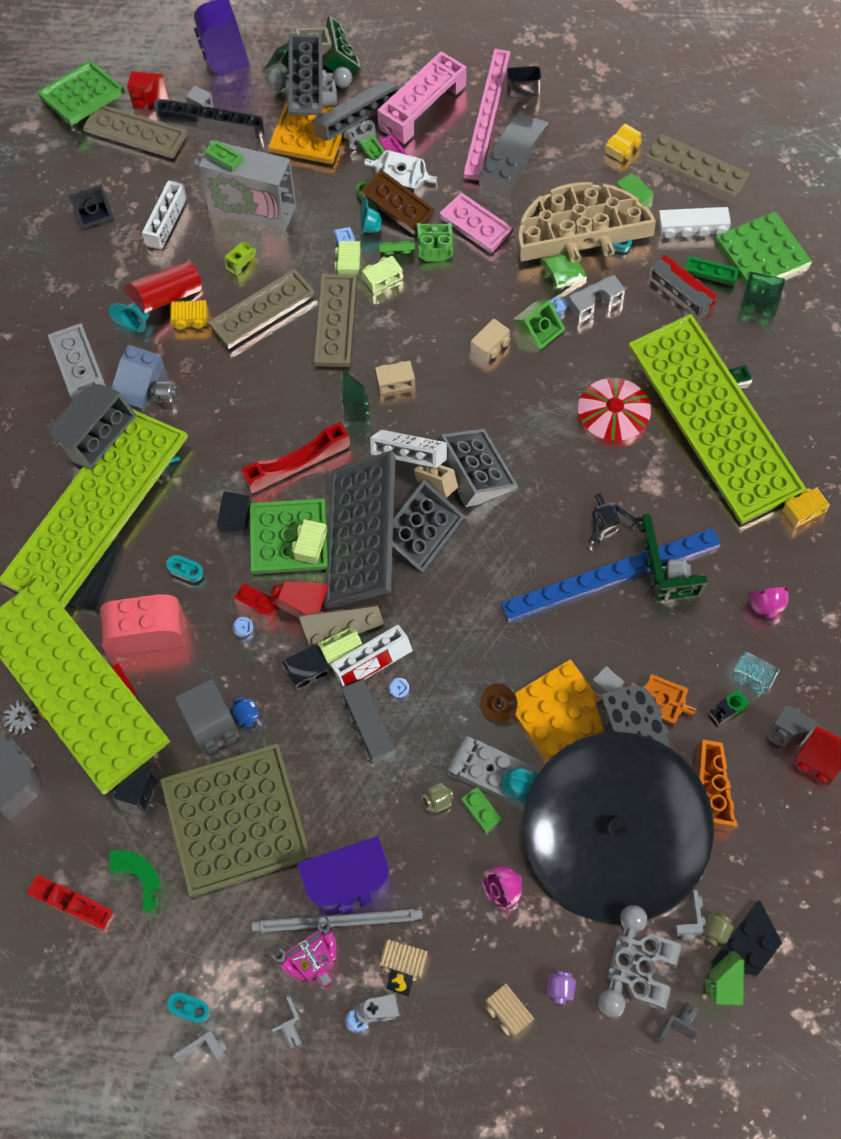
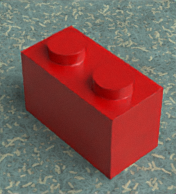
M243 583L234 597V602L238 609L267 624H270L279 610V607L269 602L271 596Z

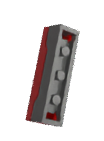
M664 255L650 267L649 278L699 318L715 306L717 295L705 287L700 280L690 275L686 269L676 264L673 259Z

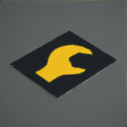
M391 969L386 989L409 997L414 976Z

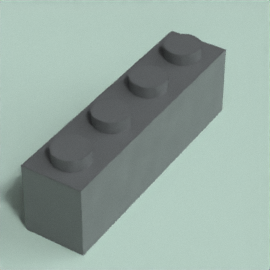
M364 679L342 688L343 695L340 696L344 707L348 706L350 710L348 717L351 724H356L358 728L355 732L359 742L363 741L366 748L363 751L367 760L371 759L374 765L396 756L394 745Z

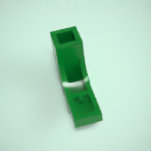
M125 850L110 851L109 872L113 877L134 876L138 878L143 887V912L146 916L155 915V909H158L159 906L158 896H155V894H164L161 878L155 868L147 859L135 852Z

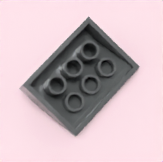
M485 429L441 434L437 441L447 442V460L441 465L454 469L458 484L456 492L465 507L480 505L518 487Z
M425 479L413 486L393 512L392 555L420 573L425 571L465 518L456 507Z

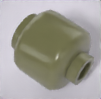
M438 783L424 790L422 803L426 810L437 813L451 807L454 795L450 787Z
M719 912L709 914L706 919V925L703 928V933L706 935L705 940L717 946L718 942L726 944L734 930V926L731 924L732 920Z

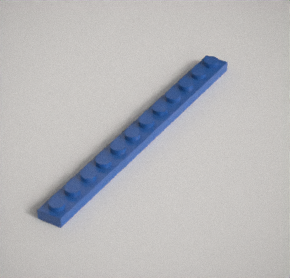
M711 528L658 547L662 567L666 566L670 559H687L720 547L721 543L714 529ZM647 551L501 602L506 618L510 622L651 572V569L647 568L646 565Z

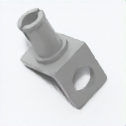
M289 995L286 998L295 1018L272 1028L271 1031L272 1033L277 1030L282 1031L288 1048L291 1049L295 1047L291 1038L294 1039L296 1046L302 1042L294 1027L295 1021L300 1018Z

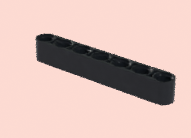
M158 99L154 103L157 119L162 122L251 138H261L265 134L263 119L257 115L167 99Z

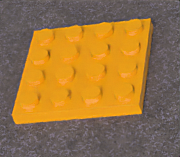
M286 100L268 149L271 153L333 164L343 133L329 141L314 136L312 120L320 115H289ZM323 107V114L335 107Z
M571 659L515 693L518 707L514 716L546 762L569 744L590 735L604 733L594 703L598 696Z

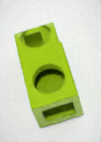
M246 242L238 244L224 256L225 269L238 276L242 272L241 269L254 258L256 248Z

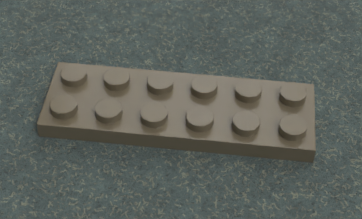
M108 106L101 107L93 112L83 126L85 132L172 159L187 136V132L184 129Z
M663 134L658 136L645 156V161L734 201L751 174Z
M293 269L208 323L216 335L230 349L315 296V291L296 269Z
M322 274L314 357L315 366L350 367L357 275Z

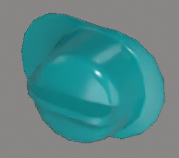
M366 197L363 198L361 204L360 236L363 233L379 232L381 227L379 213L368 207Z
M115 303L109 307L108 311L115 323L136 332H143L145 330V322L150 315L149 312L143 313L135 303L127 306Z
M524 768L510 769L502 778L504 793L514 800L525 803L532 783L538 773Z

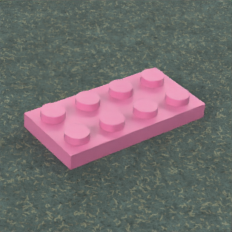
M460 193L439 213V218L446 223H451L452 227L490 253L513 233V227L463 193Z

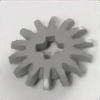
M17 700L16 707L10 704L9 706L12 710L4 711L9 714L2 718L3 720H8L4 723V726L10 725L9 732L14 728L15 734H18L19 730H22L24 734L26 733L25 728L28 727L30 731L33 729L30 726L31 723L37 724V721L33 719L39 717V714H34L33 712L38 709L37 707L31 708L32 702L26 706L27 700H24L22 705ZM18 712H21L22 714L26 713V715L23 716V721H20L19 719L15 720V718L18 717Z

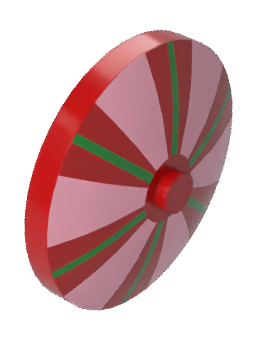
M606 378L594 382L584 390L579 399L577 414L582 428L592 438L607 444H624L635 440L645 431L651 416V406L646 394L634 383L619 378Z

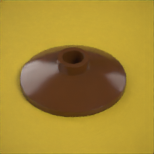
M496 683L484 690L481 696V709L488 720L494 723H505L516 714L518 707L517 696L508 685ZM501 699L504 701V706L500 704Z

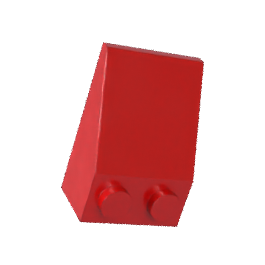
M816 726L803 744L792 765L801 773H808L815 777L817 782L830 785L841 770V738Z

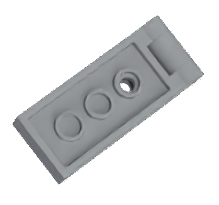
M82 323L48 334L72 401L82 390L91 385L101 384L106 386Z
M464 736L446 773L524 811L525 803L514 800L504 793L502 778L506 772L513 768H524L539 773L540 769L479 740L476 741L471 737ZM490 767L493 769V771L489 772L487 771V768Z

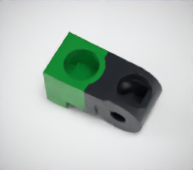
M737 689L720 701L708 713L720 726L738 713L748 709L749 702L740 690Z

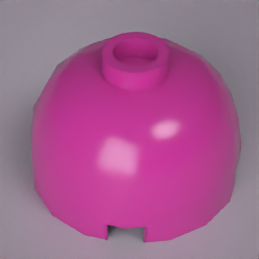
M788 587L764 589L760 593L758 591L748 593L752 609L758 614L766 615V618L778 617V613L784 611L788 606Z
M500 865L483 873L485 875V878L482 879L484 891L490 902L494 899L498 904L495 906L497 909L503 911L518 902L522 894V879L518 873L507 866Z

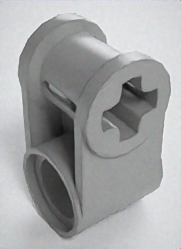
M369 120L363 121L343 133L344 138L349 142V147L353 150L360 148L359 141L372 135L376 137L375 125Z
M389 994L366 1000L357 1006L355 1010L356 1018L361 1023L389 1021L399 1018L400 1014L396 995Z

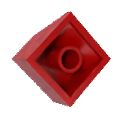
M131 71L127 89L133 109L149 111L154 108L156 100L169 99L163 74Z

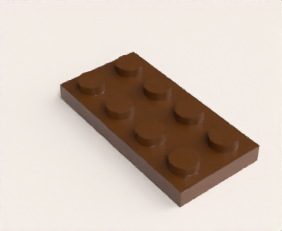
M382 169L360 193L362 197H366L370 203L413 235L417 232V223L424 224L435 211L434 208Z

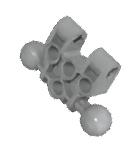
M336 68L333 73H326L325 70H322L323 107L337 106L336 87L346 88L350 85L352 75L347 68ZM279 69L271 70L267 76V84L271 89L277 91L282 90L286 86L287 108H289V75H286Z
M627 906L620 914V922L624 932L623 936L617 937L614 953L611 958L607 980L610 981L609 989L604 990L598 998L599 1010L603 1015L610 1018L620 1016L625 1009V999L621 994L623 986L632 1001L666 1010L671 987L654 981L651 975L655 971V962L669 967H676L681 949L679 943L654 934L640 941L635 940L636 933L643 930L647 924V915L639 906ZM645 941H649L653 945L652 952L645 949ZM619 955L626 957V966L620 965L618 961ZM640 962H644L647 965V973L640 971ZM635 983L642 986L643 991L641 995L635 993L633 989Z

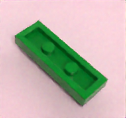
M688 256L685 269L692 276L735 286L740 269Z

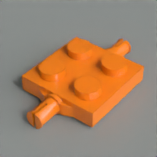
M651 674L644 688L652 694L655 703L660 706L662 722L674 726L682 712L694 716L696 708L685 705L688 688Z

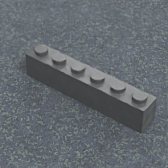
M384 80L313 119L314 136L329 141L378 113V109L398 91V85Z

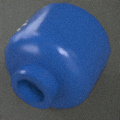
M242 696L233 701L234 705L230 708V713L237 725H243L245 728L258 721L257 717L260 712L253 699H244Z

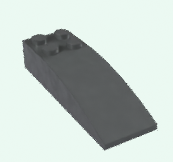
M289 34V115H323L322 35Z
M518 113L497 141L481 169L479 186L510 197L549 123Z

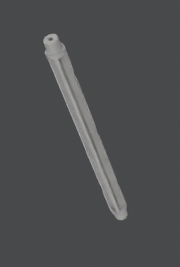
M410 909L260 920V922H252V932L261 931V933L318 928L317 920L320 926H325L327 923L325 917L329 919L330 927L388 922H414V920L422 919V910Z

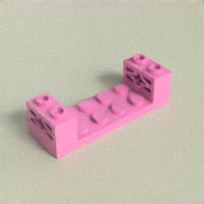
M442 51L438 53L378 109L379 129L388 135L393 134L396 140L404 145L414 135V120L446 90L457 95L466 86V66Z

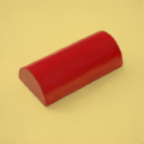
M184 261L125 284L123 291L143 313H146L201 291L202 282L195 266L189 261Z

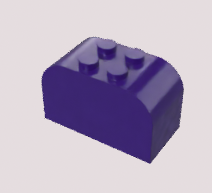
M213 0L199 6L194 13L196 24L194 31L196 37H200L198 43L200 49H204V51H201L204 61L208 60L210 68L218 74L249 67L250 63L230 1Z
M379 836L297 863L310 904L317 912L324 915L347 914L354 907L360 906L364 908L373 904L372 901L381 898L387 892L390 885L389 867Z

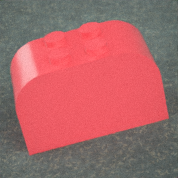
M160 594L114 600L104 603L100 607L101 642L108 657L186 646L183 610L179 600L174 596Z

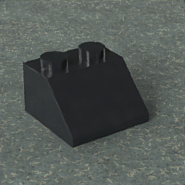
M101 184L68 194L81 229L114 218Z
M146 766L130 774L114 787L112 796L121 810L145 816L159 780L153 768Z

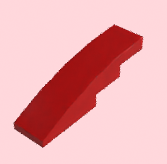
M38 874L26 893L100 930H104L113 913V910Z

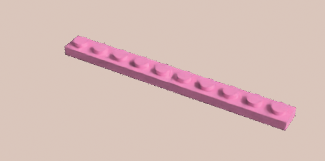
M494 49L465 166V179L480 180V171L484 166L506 75V68L510 59V51Z

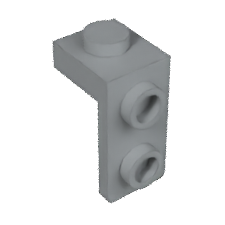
M692 890L690 893L694 924L676 925L674 928L675 938H681V941L693 940L694 937L701 936L704 932L703 928L706 925L705 917H701L700 908H703L702 896L698 895L697 890Z
M203 1031L195 1037L196 1041L190 1045L184 1044L176 1050V1054L172 1056L174 1061L178 1063L205 1044H208L215 1058L221 1061L227 1057L224 1052L227 1047L221 1038L216 1039L214 1033Z

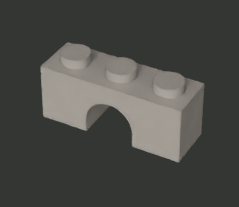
M615 275L605 277L596 284H590L585 289L572 293L569 296L568 307L577 320L581 321L594 315V300H602L608 307L623 301L625 288Z

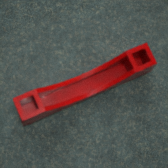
M338 422L324 429L312 441L288 455L273 460L257 461L242 468L243 480L251 494L350 447L349 435L342 423Z

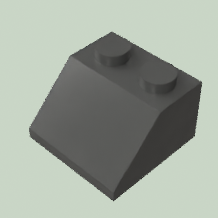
M786 704L767 737L774 744L782 745L783 747L803 744L816 726L822 728L823 725Z

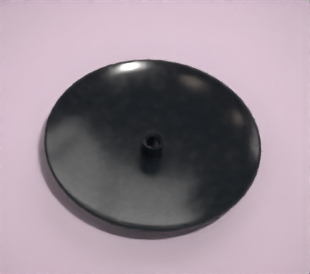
M606 732L590 735L569 744L544 765L532 783L527 795L522 819V833L525 851L531 868L545 890L556 901L587 919L603 923L621 924L620 914L627 906L636 905L641 907L647 915V920L672 909L693 890L703 875L711 855L714 838V820L710 800L704 785L692 767L678 753L663 743L643 735L628 732ZM615 821H620L623 825L622 829L618 832L613 831L611 828Z

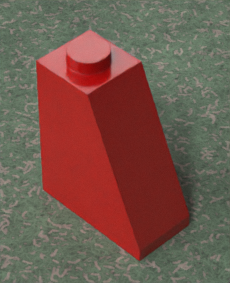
M284 581L272 587L269 602L299 618V614H314V612L320 611L329 585Z

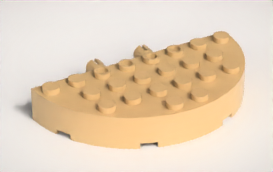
M593 182L563 185L550 190V193L545 196L541 195L524 213L519 229L518 251L520 262L568 253L570 261L575 263V257L577 263L581 260L578 250L602 246L605 256H608L607 251L611 256L615 253L612 243L654 236L656 221L650 210L639 203L637 197L618 187L603 184V186L593 185Z

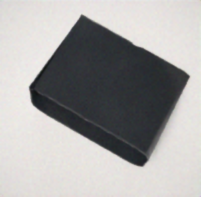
M538 66L511 67L508 70L506 68L508 98L539 96L541 71Z
M223 492L217 521L219 533L246 536L251 503L249 495Z
M316 644L282 661V667L296 691L330 675L329 667L319 646Z

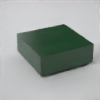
M746 365L729 369V372L739 386L752 382L753 379Z

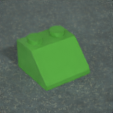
M538 299L513 319L521 335L539 350L565 330L550 299Z
M731 951L709 972V979L705 980V989L716 1004L743 1005L744 959L736 951Z

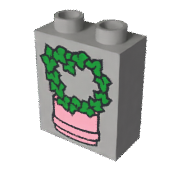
M213 140L210 141L208 147L214 142ZM222 143L243 155L244 161L232 172L206 157L205 153H198L195 160V172L201 174L200 194L206 197L209 212L282 230L286 229L296 206L289 158Z

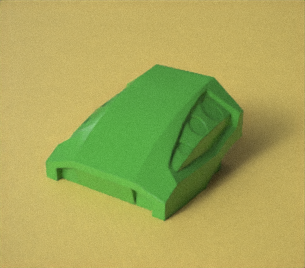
M417 223L419 257L427 262H444L453 256L451 223Z
M568 253L556 254L547 258H541L540 263L545 267V273L550 275L556 288L572 286L587 280V276L579 262L576 263L574 257L575 263H572Z

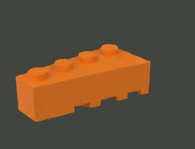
M702 740L696 745L694 771L700 778L709 797L713 813L714 830L731 832L738 826L733 812L734 803L730 795L731 786L727 778V764L723 743Z

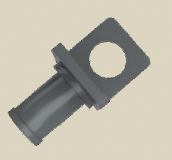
M685 1003L679 1018L673 1015L669 1018L657 1043L661 1044L670 1027L690 1039H694L698 1030L692 1027L691 1023L698 1012V1008L693 1006L689 1013L692 1004Z

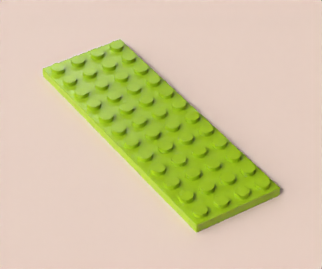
M692 314L628 344V348L741 525L784 504L786 500L793 496L795 498L800 496L806 490L799 476Z
M133 410L137 415L91 470L82 467L1 575L0 583L19 593L40 578L58 602L65 608L188 438L187 433Z
M40 578L0 607V659L104 795L171 742Z

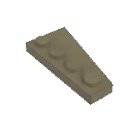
M377 604L345 610L337 609L330 612L298 615L309 647L317 645L318 642L328 639L349 627H353L359 634L384 624Z

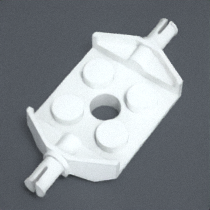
M386 150L376 161L365 159L364 166L374 168L376 174L382 169L404 187L413 189L414 193L424 182L436 184L437 177L428 175L425 163L420 158ZM404 166L406 170L399 171L397 167Z

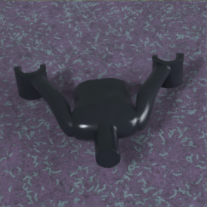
M601 493L594 496L599 506L592 512L593 535L588 540L589 546H594L592 539L597 540L598 544L601 542L599 522L603 530L621 522L617 511L632 521V528L634 530L638 528L636 522H640L642 517L633 516L617 503H606Z

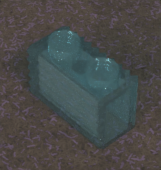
M744 651L731 676L740 684L746 683L752 686V689L757 693L768 694L780 668Z

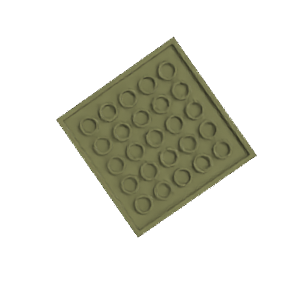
M278 743L160 779L190 898L311 859Z

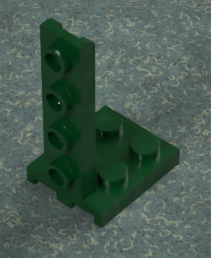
M643 514L641 521L638 522V528L644 537L642 539V546L648 555L646 557L647 568L651 569L650 583L651 586L655 587V602L701 597L708 583L706 575L694 574L682 579L680 577H673L665 581L651 515Z

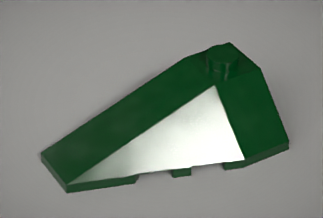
M328 16L326 27L332 47L322 56L324 66L332 71L339 67H345L349 71L360 70L359 58L356 54L353 55L352 50L354 48L346 40L348 36L338 21Z

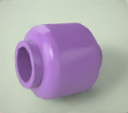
M555 970V973L550 974L548 977L546 994L553 998L552 1002L565 1004L566 1000L574 998L576 979L572 977V973Z

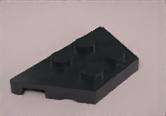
M760 900L755 903L730 936L727 943L724 944L709 964L711 967H715L731 951H736L744 959V974L756 978L781 946L782 941Z

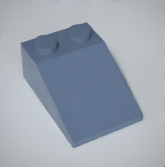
M128 345L120 359L111 389L120 392L129 406L142 410L151 393L152 385H155L164 369L161 355Z

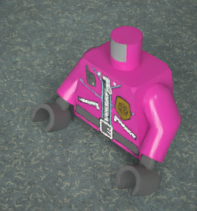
M325 917L327 921L325 926H320L317 920L316 924L319 930L288 951L284 952L283 949L277 947L280 950L278 957L270 953V956L278 962L287 975L300 981L306 979L308 982L317 978L322 987L327 986L333 981L327 970L334 966L333 961L337 957V942L330 929V922L327 917Z

